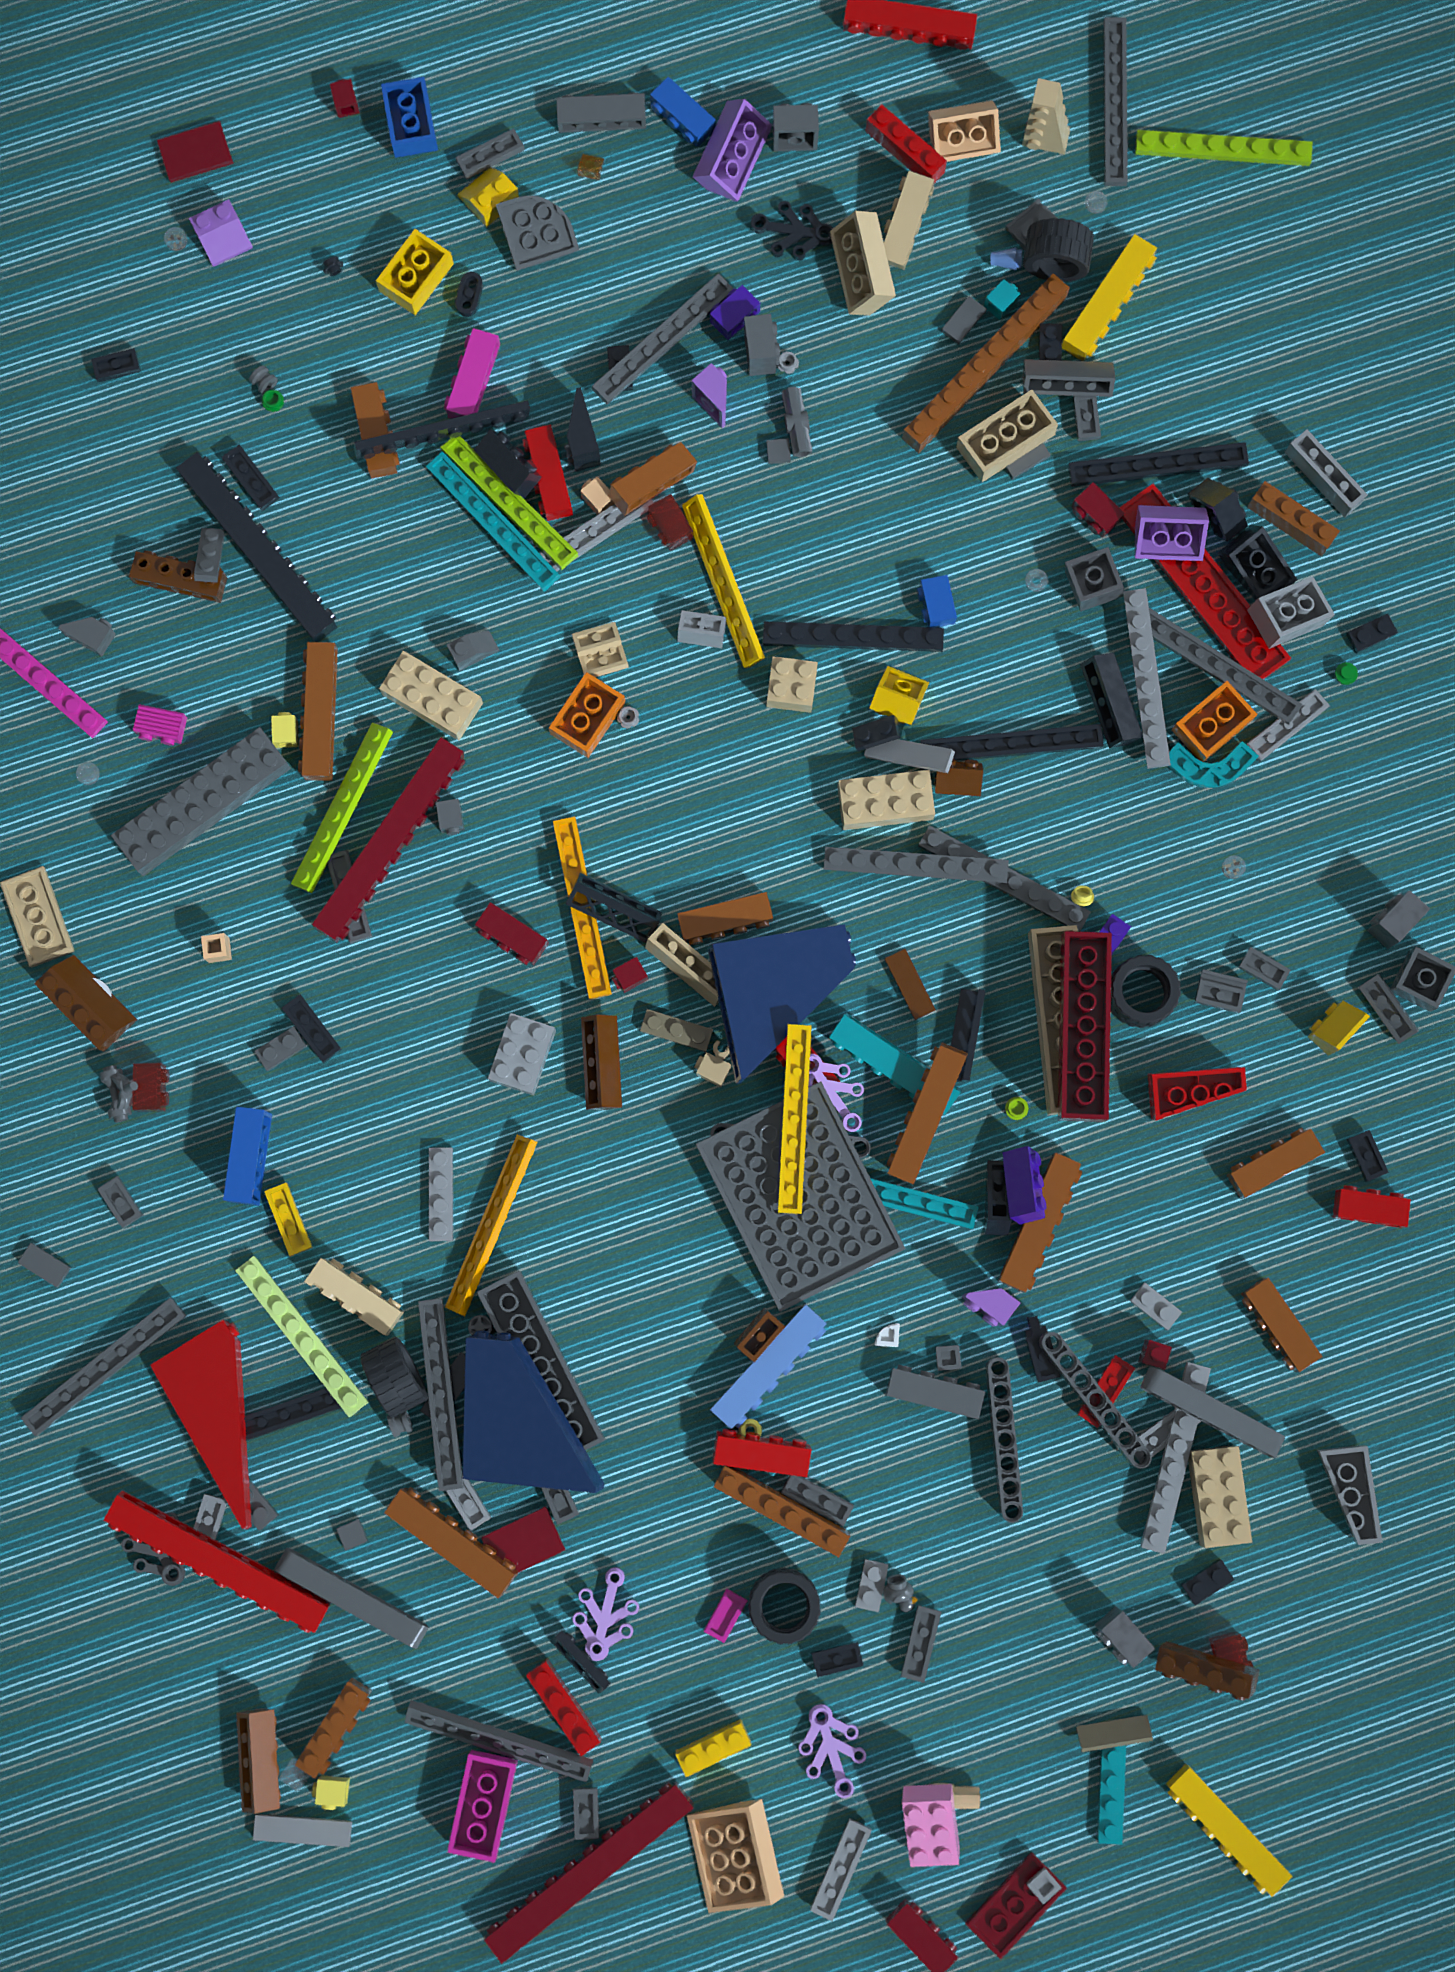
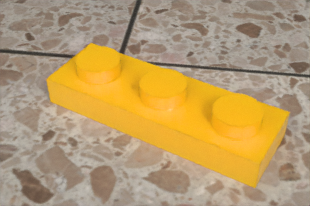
M283 1183L264 1191L289 1256L291 1257L313 1248L288 1183Z

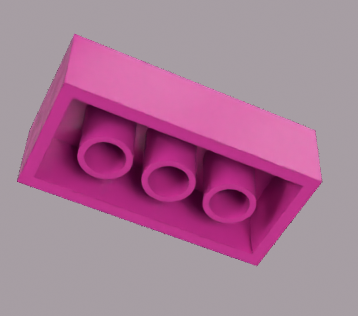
M476 1750L470 1751L448 1853L495 1863L518 1763L517 1759Z

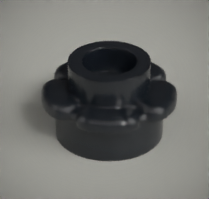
M337 256L331 257L323 262V272L330 274V276H336L342 272L343 262Z

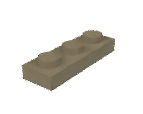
M647 1009L640 1032L706 1052L713 1029Z

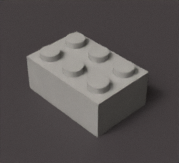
M1313 576L1258 598L1248 609L1268 648L1321 628L1335 615Z
M510 1013L488 1077L489 1081L534 1096L556 1033L555 1027Z

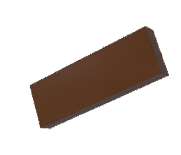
M906 949L886 957L884 960L914 1021L936 1011Z

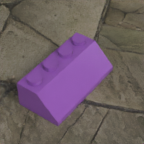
M745 99L727 101L693 178L705 189L733 201H738L772 128V124Z

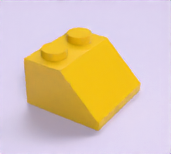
M492 167L457 194L486 228L499 218L496 204L519 197L518 188L503 172Z
M887 666L869 709L874 710L880 715H895L898 722L912 725L929 682Z
M1345 1001L1338 1004L1334 1002L1325 1011L1327 1016L1322 1021L1318 1019L1310 1027L1312 1033L1308 1038L1327 1055H1331L1339 1051L1370 1016Z

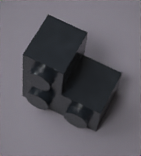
M1207 478L1187 493L1193 507L1206 508L1214 535L1228 542L1248 526L1245 519L1246 513L1238 501L1239 495L1233 488H1228L1219 481L1216 482Z

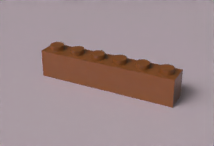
M307 642V649L303 651V662L306 663V671L302 673V683L306 686L305 693L301 695V705L305 707L304 715H301L300 727L304 729L303 738H300L299 748L300 751H303L302 760H299L298 770L305 780L333 781L338 648L335 643Z
M941 1043L939 1048L934 1047L930 1060L934 1061L931 1069H925L921 1079L925 1084L922 1091L919 1089L916 1091L912 1101L916 1103L913 1112L908 1111L904 1120V1124H907L904 1133H899L895 1145L899 1146L896 1154L891 1153L886 1166L890 1167L888 1174L911 1184H914L968 1055L967 1052L945 1043Z
M1058 1153L1052 1155L1043 1175L1044 1187L1042 1188V1195L1047 1206L1046 1210H1044L1045 1218L1022 1224L998 1282L1022 1293H1025L1027 1289H1032L1036 1280L1033 1274L1036 1268H1041L1045 1260V1256L1042 1255L1046 1246L1050 1247L1055 1235L1052 1234L1055 1225H1060L1064 1213L1061 1212L1063 1205H1068L1072 1198L1073 1192L1070 1189L1073 1182L1077 1184L1082 1175V1171L1079 1170L1080 1163Z
M724 1466L714 1484V1488L837 1557H840L850 1538L848 1530L736 1467Z
M405 1487L400 1489L384 1513L496 1598L503 1596L519 1573L515 1569L516 1565L506 1558L502 1560L496 1555L497 1551L490 1545H482L478 1542V1537L469 1530L464 1531L458 1527L459 1523L453 1517L442 1515L437 1505L430 1501L426 1503L420 1498L421 1494L414 1488L409 1487L408 1489Z

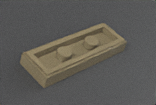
M1147 1715L1076 1726L1082 1752L1153 1741Z

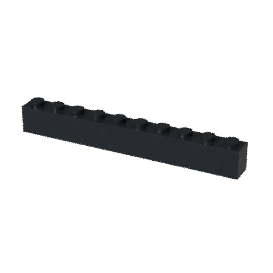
M196 452L177 466L176 469L180 476L313 641H321L338 628L334 622L337 618L329 608L325 610L322 607L321 603L323 600L316 591L312 593L309 591L307 580L302 574L297 576L293 571L296 567L288 557L284 559L280 555L282 550L274 540L270 542L267 539L266 535H268V532L261 523L255 524L252 520L255 516L247 506L242 508L238 503L241 499L233 489L229 492L225 487L227 484L226 480L220 473L215 474L212 468L214 466L207 456L202 458Z

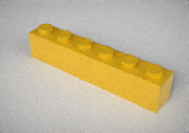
M1134 234L1064 338L1062 343L1064 351L1081 361H1084L1087 356L1092 357L1098 347L1096 342L1099 338L1104 339L1110 329L1108 324L1111 320L1116 321L1122 311L1119 309L1122 303L1127 304L1132 297L1133 292L1131 290L1134 285L1138 287L1145 277L1143 272L1146 268L1151 269L1157 257L1154 255L1157 247Z
M1187 1764L1166 1783L1170 1788L1167 1793L1177 1804L1182 1801L1187 1806L1184 1811L1194 1822L1199 1819L1204 1824L1201 1829L1211 1840L1216 1837L1220 1841V1850L1228 1858L1231 1855L1235 1857L1238 1861L1235 1866L1245 1876L1250 1874L1255 1879L1252 1884L1262 1894L1267 1892L1273 1897L1293 1877Z

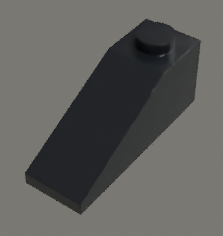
M987 1160L985 1234L1008 1236L1012 1219L1009 1214L1003 1161Z

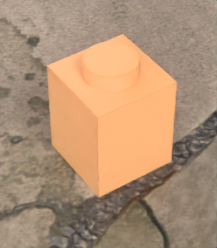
M598 476L593 480L589 479L583 484L582 490H580L581 497L597 515L614 504L608 496L610 489Z
M225 933L201 936L204 960L208 963L232 960L230 939Z

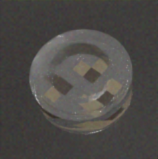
M179 227L168 229L164 235L167 247L173 251H180L187 245V236Z
M1236 855L1229 856L1222 864V872L1229 879L1241 877L1246 870L1245 861Z

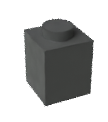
M459 799L436 802L439 827L442 833L451 836L459 834L461 830H465Z

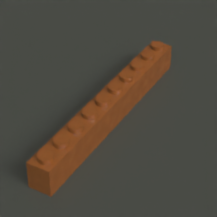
M1053 273L904 429L902 440L919 454L1039 328L1040 323H1044L1064 302L1070 287Z

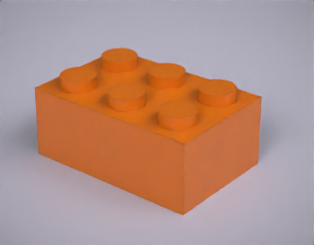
M586 672L549 726L550 734L589 758L624 706L625 696Z
M1226 681L1178 721L1172 728V731L1198 760L1204 762L1252 722L1258 714L1234 687Z

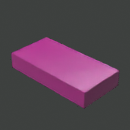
M726 1589L704 1632L725 1643L747 1603V1599Z

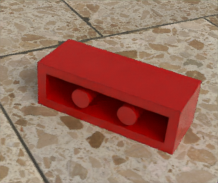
M1343 1186V1189L1336 1190L1333 1218L1397 1228L1408 1227L1411 1199L1404 1198V1194L1390 1192L1389 1196L1380 1195L1381 1191L1366 1189V1192L1357 1191L1358 1187Z

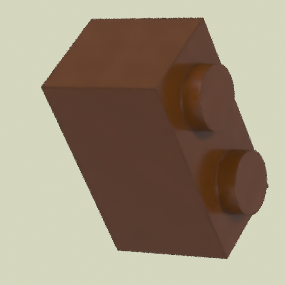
M952 759L948 773L935 772V793L981 797L982 763L976 760L957 762L955 759Z
M763 1308L736 1339L734 1344L755 1363L785 1326L767 1309Z

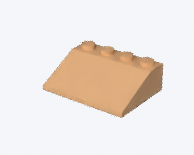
M762 1799L734 1803L687 1815L708 1913L769 1906L784 1897Z

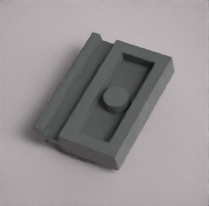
M1038 198L1007 224L1005 230L1009 231L1012 238L1025 250L1028 227L1041 219L1057 217Z
M1203 969L1201 970L1194 1003L1239 1014L1241 1013L1248 980Z

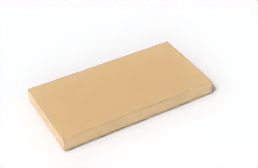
M44 866L0 882L29 967L32 968L75 952Z

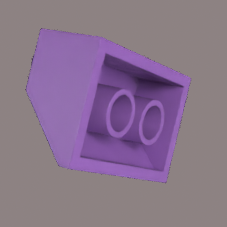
M1138 505L1135 524V559L1203 561L1209 524L1206 508Z

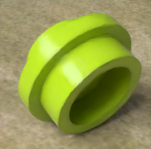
M1013 1097L1005 1105L1007 1116L1013 1120L1023 1119L1028 1113V1104L1021 1097Z

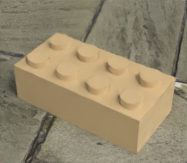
M855 211L832 229L830 234L849 314L871 315L893 299L896 294L877 213Z
M1030 390L959 436L956 448L981 482L1053 437L1058 424L1034 391Z
M405 651L401 653L379 688L383 696L458 741L483 704L481 696Z
M930 770L838 781L837 787L843 830L934 819L935 808Z
M1231 1445L1191 1450L1188 1464L1200 1546L1211 1548L1252 1543L1239 1446Z

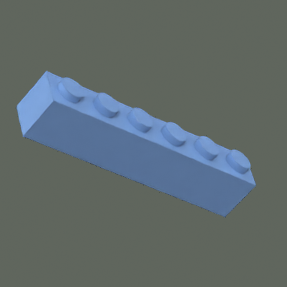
M805 1305L755 1363L753 1362L710 1410L730 1429L734 1426L739 1428L747 1419L745 1416L746 1412L750 1408L754 1411L763 1402L760 1397L765 1391L771 1393L779 1384L776 1379L782 1373L786 1376L795 1366L792 1363L797 1356L802 1358L810 1350L808 1344L814 1338L818 1341L827 1331L823 1328L827 1323Z

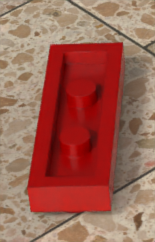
M1116 1355L1113 1356L1097 1381V1384L1112 1403H1114L1135 1370L1133 1366ZM1093 1393L1090 1396V1404L1097 1406L1100 1403V1396L1097 1393ZM1083 1404L1077 1415L1098 1428V1422Z

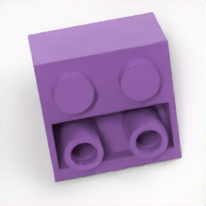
M1002 1288L965 1293L961 1297L965 1300L963 1305L972 1312H981L984 1315L982 1319L992 1327L997 1325L1004 1326L1020 1304L1019 1301Z

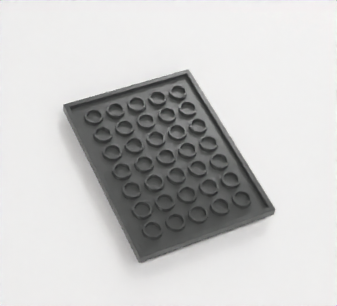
M821 1081L808 1087L802 1214L778 1213L784 1100L696 1143L780 1312L905 1250Z

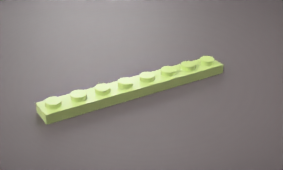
M253 1256L235 1270L348 1417H351L365 1406L368 1400L259 1260Z

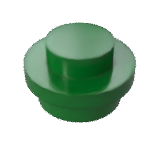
M268 390L262 396V405L269 412H277L284 405V397L277 390Z
M1349 662L1341 663L1335 670L1336 680L1343 685L1352 684L1358 677L1357 668Z

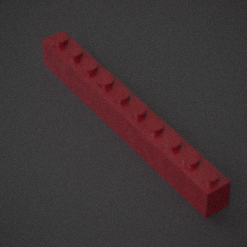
M440 737L313 922L312 926L315 930L335 943H338L340 939L344 940L350 931L348 926L352 920L357 921L363 912L361 907L366 901L369 903L376 893L374 888L378 883L382 884L389 874L387 870L390 865H395L402 855L400 851L403 846H408L411 843L416 827H421L427 819L425 814L429 808L433 809L436 806V802H439L440 797L438 795L442 789L447 790L453 780L451 776L455 770L459 772L463 767L465 760L462 750Z
M677 1781L672 1785L670 1782L663 1785L658 1790L660 1794L653 1800L651 1797L646 1799L639 1806L641 1810L634 1815L632 1813L626 1815L620 1821L622 1824L615 1831L611 1828L601 1836L602 1841L596 1846L593 1843L582 1852L583 1857L578 1861L572 1859L563 1867L564 1872L558 1877L555 1874L544 1882L545 1887L541 1891L537 1892L534 1890L524 1899L526 1901L525 1904L520 1908L517 1905L505 1914L507 1918L500 1924L496 1921L487 1928L486 1932L488 1934H486L484 1941L501 1964L694 1808V1803Z

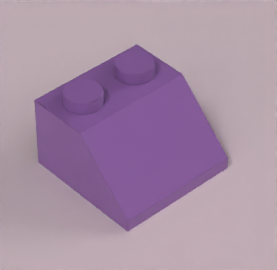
M229 199L189 218L213 267L253 248Z
M711 363L692 380V397L723 428L726 423L727 375L720 367L716 368Z

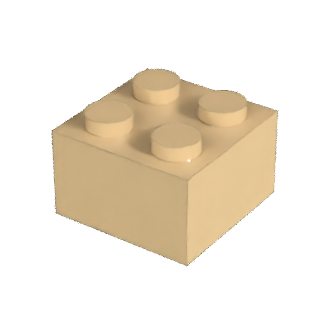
M773 657L767 707L811 713L818 662Z

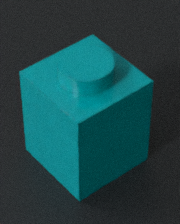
M1003 279L986 297L984 307L998 320H1001L1018 303L1020 296L1018 288L1013 283H1008Z

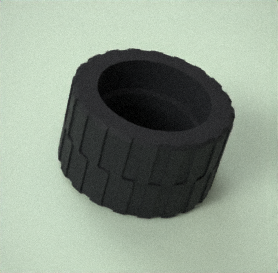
M1049 218L1036 221L1027 230L1023 267L1031 275L1045 280L1053 273L1063 282L1079 280L1089 273L1094 241L1093 232L1082 223L1063 218Z
M1137 955L1134 958L1127 959L1111 975V1010L1113 1015L1119 1021L1131 1027L1145 1028L1160 1023L1178 1005L1181 995V984L1176 971L1162 958H1157L1153 955ZM1139 970L1147 971L1156 976L1164 990V999L1161 1005L1156 1010L1147 1013L1136 1011L1130 1007L1122 993V985L1125 978L1132 972Z
M393 1337L361 1354L360 1360L367 1380L381 1406L390 1417L394 1418L428 1399V1394L419 1371L398 1337Z
M772 1569L770 1572L764 1573L754 1583V1587L749 1595V1615L753 1626L756 1627L761 1636L763 1635L768 1641H773L777 1644H794V1642L803 1640L807 1635L809 1636L813 1632L814 1627H816L821 1613L820 1598L814 1584L805 1574L795 1569ZM779 1583H790L797 1586L806 1597L807 1610L805 1616L800 1623L791 1628L783 1629L773 1626L766 1620L762 1612V1600L765 1593L772 1586Z

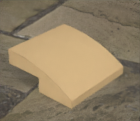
M615 622L572 634L584 675L587 672L594 677L629 668Z

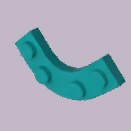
M1242 741L1225 759L1210 764L1201 762L1180 743H1177L1169 751L1171 766L1168 767L1180 778L1192 785L1216 788L1236 780L1259 756Z

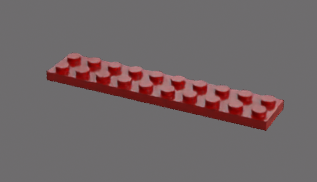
M1151 484L1122 505L1120 509L1125 513L1122 518L1135 535L1138 505L1172 506L1157 487ZM1204 549L1203 561L1154 559L1236 663L1264 680L1291 660V657L1281 644L1268 648L1248 612L1251 606L1206 549Z

